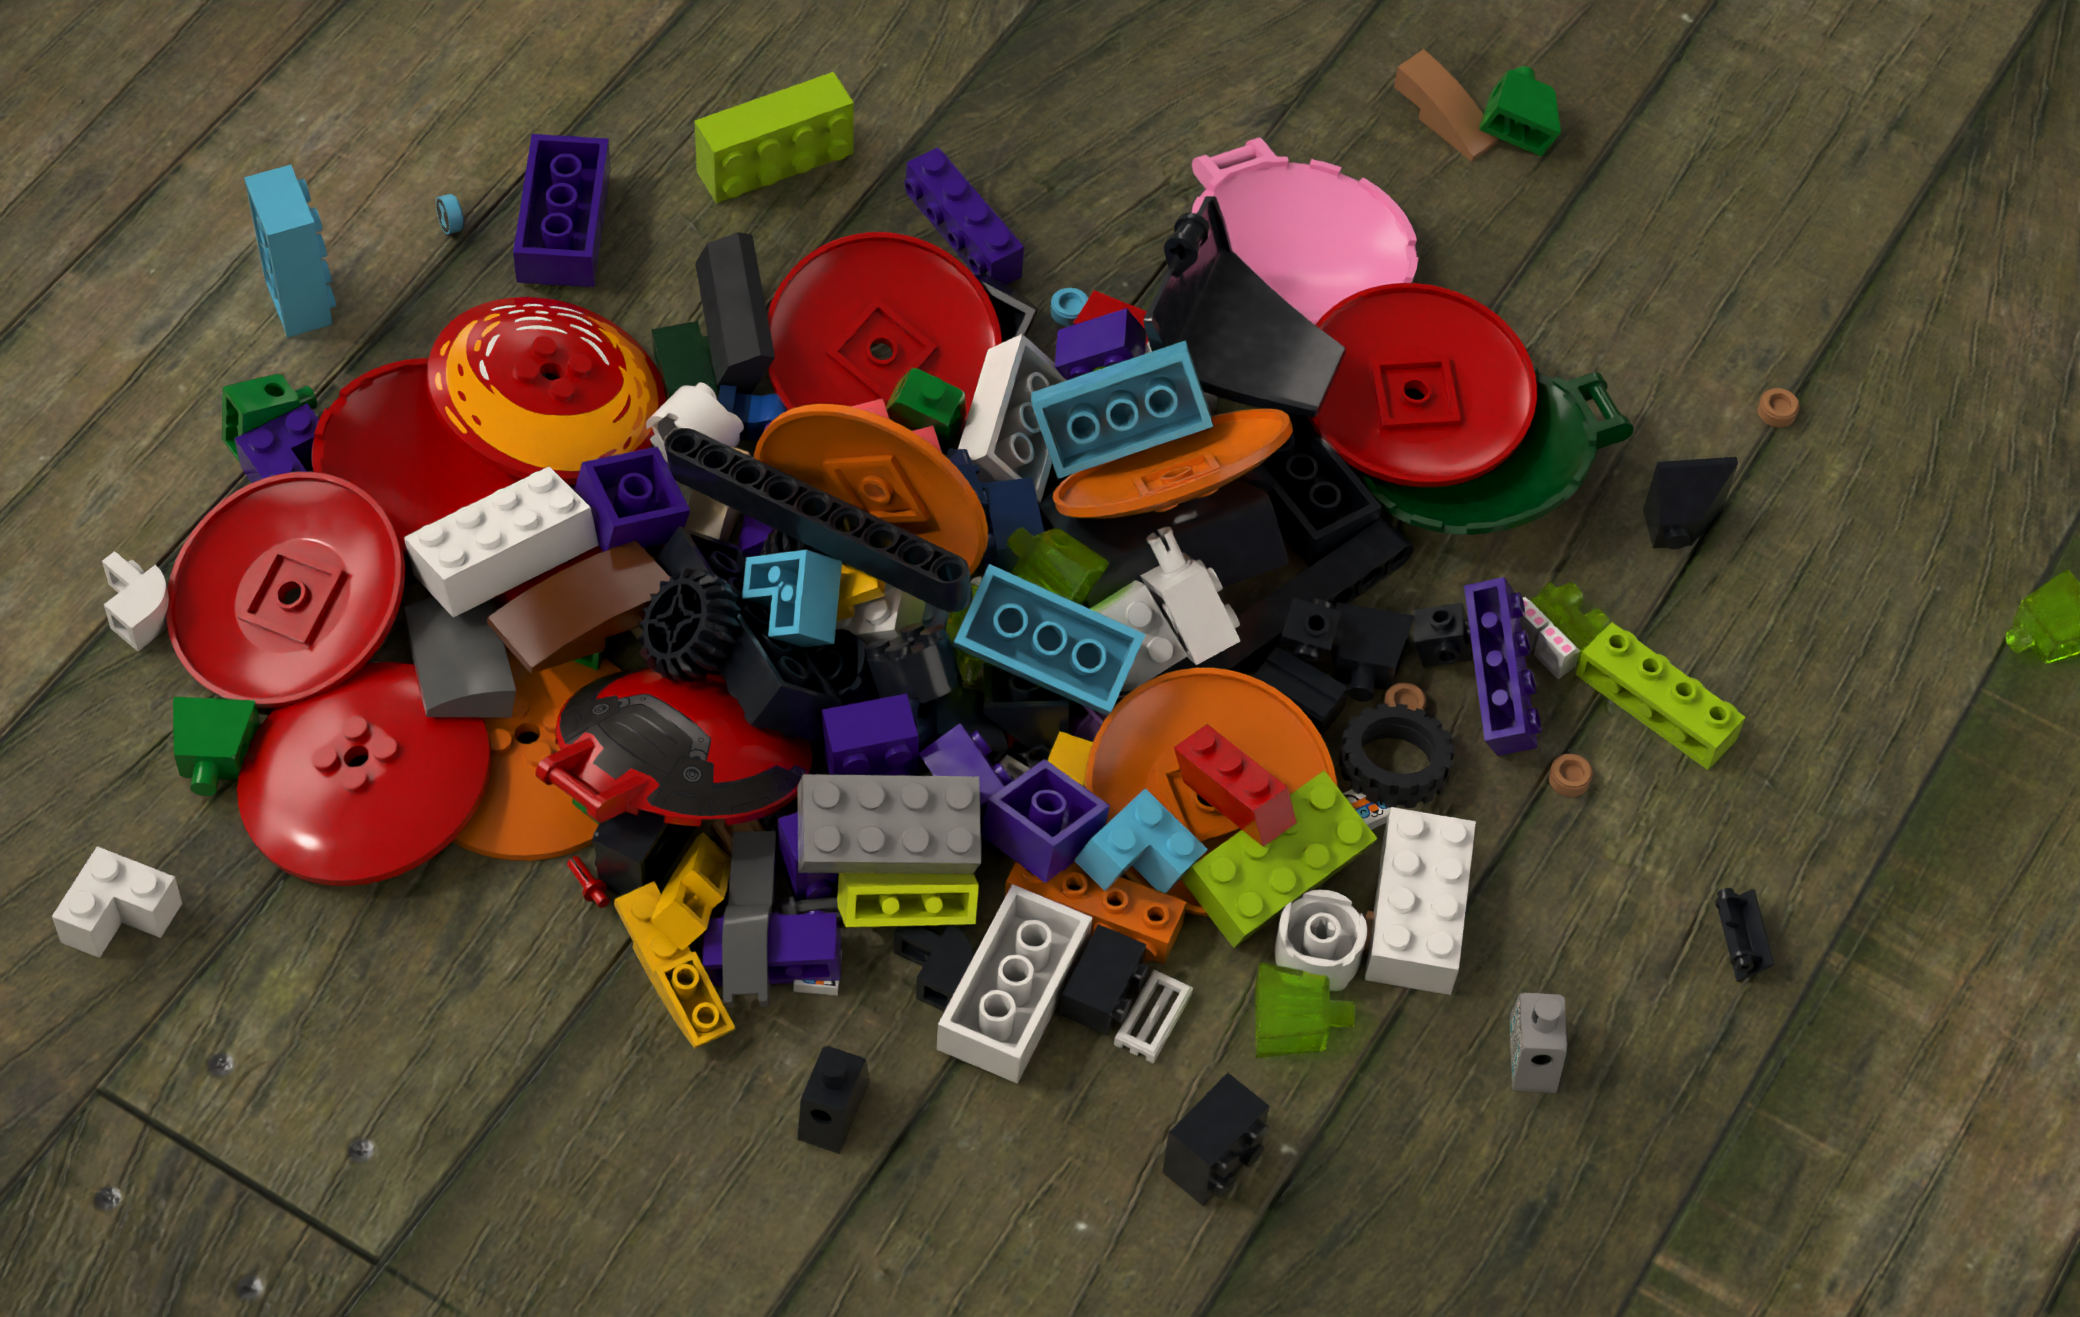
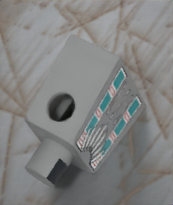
M1519 994L1509 1016L1512 1091L1556 1093L1567 1052L1565 998L1557 994ZM1543 1054L1542 1065L1531 1061L1534 1056Z

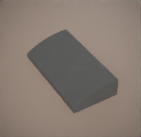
M434 596L404 608V620L426 717H512L516 689L505 645L487 624L488 617L496 612L493 598L454 618Z

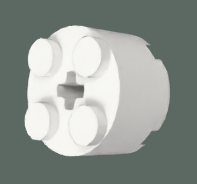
M701 382L695 387L689 385L680 387L646 423L647 429L652 427L654 435L650 438L653 446L659 448L666 462L668 460L664 441L667 435L674 430L680 428L694 429L735 448L740 440L739 434L744 429V425L739 417L728 412L716 400V394L712 388Z
M1312 890L1304 893L1302 898L1285 906L1281 914L1274 950L1275 960L1280 969V976L1285 982L1315 992H1338L1347 987L1348 982L1356 975L1359 969L1367 937L1366 920L1362 913L1360 915L1352 906V901L1334 891Z

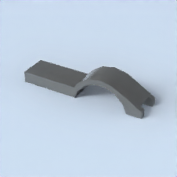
M776 831L733 832L729 903L724 914L722 935L723 1003L725 1008H734V995L759 994L760 1007H769L768 925L770 915L774 913L778 852Z

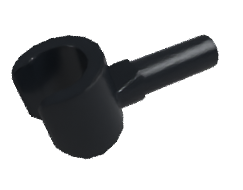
M1037 745L1029 751L1008 748L1001 757L1004 758L1006 755H1009L1021 763L1028 764L1031 769L1044 759L1048 761L1050 751L1044 745Z

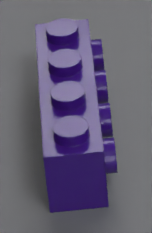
M937 147L906 162V180H904L906 194L965 262L973 274L988 275L1005 285L1021 278L1024 246L941 149Z
M1505 577L1464 585L1484 740L1497 756L1538 748L1536 734L1541 733L1542 727L1537 708L1532 709L1530 695L1536 694V684L1532 670H1527L1525 656L1531 654V648L1527 632L1525 630L1521 631L1520 617L1525 616L1523 597L1520 592L1515 593Z

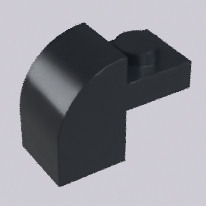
M927 925L897 926L894 931V953L922 966L921 971L916 977V999L945 1012L973 959V951L968 938L954 925H948L942 936L937 935Z

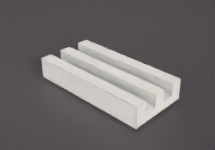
M1153 970L1115 1036L1114 1045L1121 1049L1123 1046L1129 1047L1130 1053L1136 1056L1141 1053L1146 1056L1147 1061L1154 1064L1190 1000L1193 987ZM1158 984L1165 986L1136 1038L1131 1036L1130 1033ZM1174 991L1180 993L1151 1045L1146 1043Z

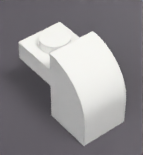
M114 551L102 560L108 584L118 594L106 602L104 608L110 628L139 652L167 627L168 590L164 576L156 565L144 572L135 561L130 560L127 562Z

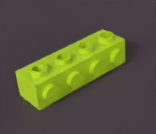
M1611 622L1582 651L1575 675L1705 769L1709 770L1737 741L1746 717L1739 713L1732 704L1722 701L1705 689L1700 681L1690 678L1677 669L1666 657L1656 654L1639 642L1631 632L1623 630Z

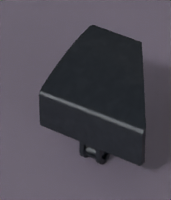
M1206 196L1197 214L1189 212L1183 213L1178 217L1174 225L1175 233L1168 237L1164 245V253L1169 270L1143 320L1151 351L1153 352L1186 340L1203 392L1261 409H1276L1287 414L1316 417L1343 361L1346 349L1286 302L1232 250L1225 219L1215 196Z
M1066 478L1047 484L1042 500L1038 503L1041 517L1060 543L1076 570L1088 609L1135 580L1144 584L1140 575L1160 565L1146 538L1153 532L1156 534V537H1160L1157 530L1164 527H1171L1182 553H1186L1195 561L1200 559L1206 569L1211 567L1214 570L1222 588L1288 564V556L1268 493L1263 489L1238 480H1233L1218 488L1213 494L1191 499L1163 512L1151 511L1117 518H1081L1059 513L1053 501V494Z

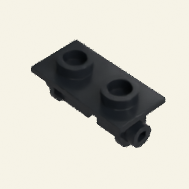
M1724 888L1718 891L1715 906L1719 912L1730 954L1729 959L1733 966L1736 981L1741 982L1774 966L1775 962L1755 890L1751 889L1741 895L1736 894L1732 888Z

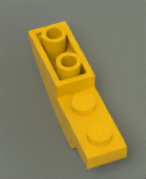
M653 881L616 898L614 906L633 941V950L676 1024L694 1049L734 1031L735 1026L696 952H691L689 946L681 950L650 922L661 897V893Z

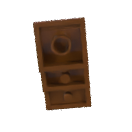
M635 540L596 554L558 572L488 617L487 624L524 667L533 674L604 651L606 637L639 627L638 623L643 620V613H645L642 608L649 607L652 601L650 593L657 594L660 590V581H670V576Z

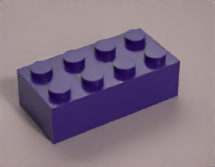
M542 134L531 135L513 250L516 283L595 287L611 172L609 139Z

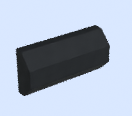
M737 232L707 243L695 265L716 386L719 390L721 385L737 386V393L751 395L773 362L775 354L753 236Z

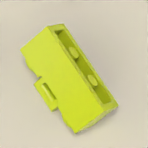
M839 873L837 905L845 927L976 924L979 884L974 874Z

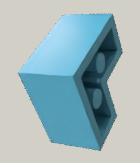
M809 550L746 557L742 599L771 607L768 637L801 647L834 644L842 561Z
M1145 788L1090 839L1074 861L1104 891L1133 866L1157 891L1166 894L1184 877L1190 867L1208 849Z

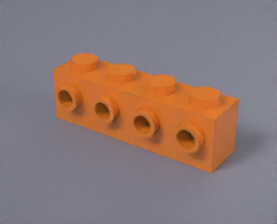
M1015 862L1005 884V897L1013 884L1091 916L1090 937H1092L1099 924L1147 944L1144 961H1156L1165 965L1184 923L1186 901L1120 877L1104 891L1076 862L1046 883Z

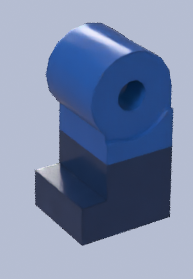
M720 386L718 402L728 412L735 414L742 421L744 429L739 434L742 440L759 441L764 432L765 425L780 414L788 411L777 394L765 396L737 393V386Z

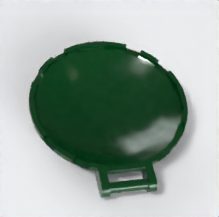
M1533 365L1537 383V402L1532 422L1519 447L1505 462L1494 470L1464 483L1442 487L1404 486L1375 478L1358 469L1357 471L1361 482L1382 508L1408 524L1425 530L1448 534L1474 535L1493 533L1532 522L1563 504L1577 491L1588 476L1593 466L1596 450L1628 439L1632 435L1634 427L1628 417L1621 415L1607 392L1608 385L1600 373L1594 372L1565 381L1559 376L1553 379L1539 373L1538 366ZM1417 389L1404 391L1409 398L1414 400L1425 397ZM1594 400L1605 418L1604 421H1597L1586 401Z

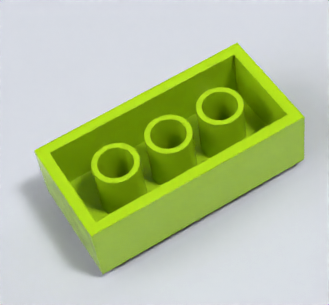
M834 72L694 121L697 173L716 203L729 198H736L743 193L772 185L779 180L808 172L815 167L832 161H838L854 154V102Z
M1325 770L1290 795L1296 824L1264 847L1241 830L1192 865L1181 879L1233 948L1282 914L1285 906L1290 902L1293 903L1302 898L1304 893L1316 889L1365 853L1378 839Z

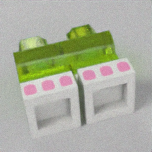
M1549 582L1532 599L1528 600L1526 597H1523L1525 616L1520 617L1521 631L1525 630L1527 632L1531 651L1535 649L1533 655L1557 679H1560L1579 664L1582 651L1610 623L1609 618L1600 609H1593L1586 615H1583L1577 609L1582 606L1584 597L1581 590L1573 582L1558 588Z

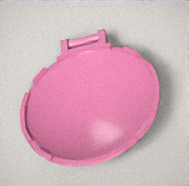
M1261 138L1249 140L1243 147L1212 157L1203 155L1194 158L1192 161L1193 172L1206 190L1200 197L1196 198L1191 213H1198L1206 196H1215L1225 219L1232 250L1266 284L1314 325L1330 308L1357 292L1385 284L1412 283L1419 258L1417 257L1415 247L1417 239L1413 227L1395 201L1367 179L1362 178L1360 181L1341 174L1342 167L1311 159L1310 165L1289 162L1288 157H1277Z

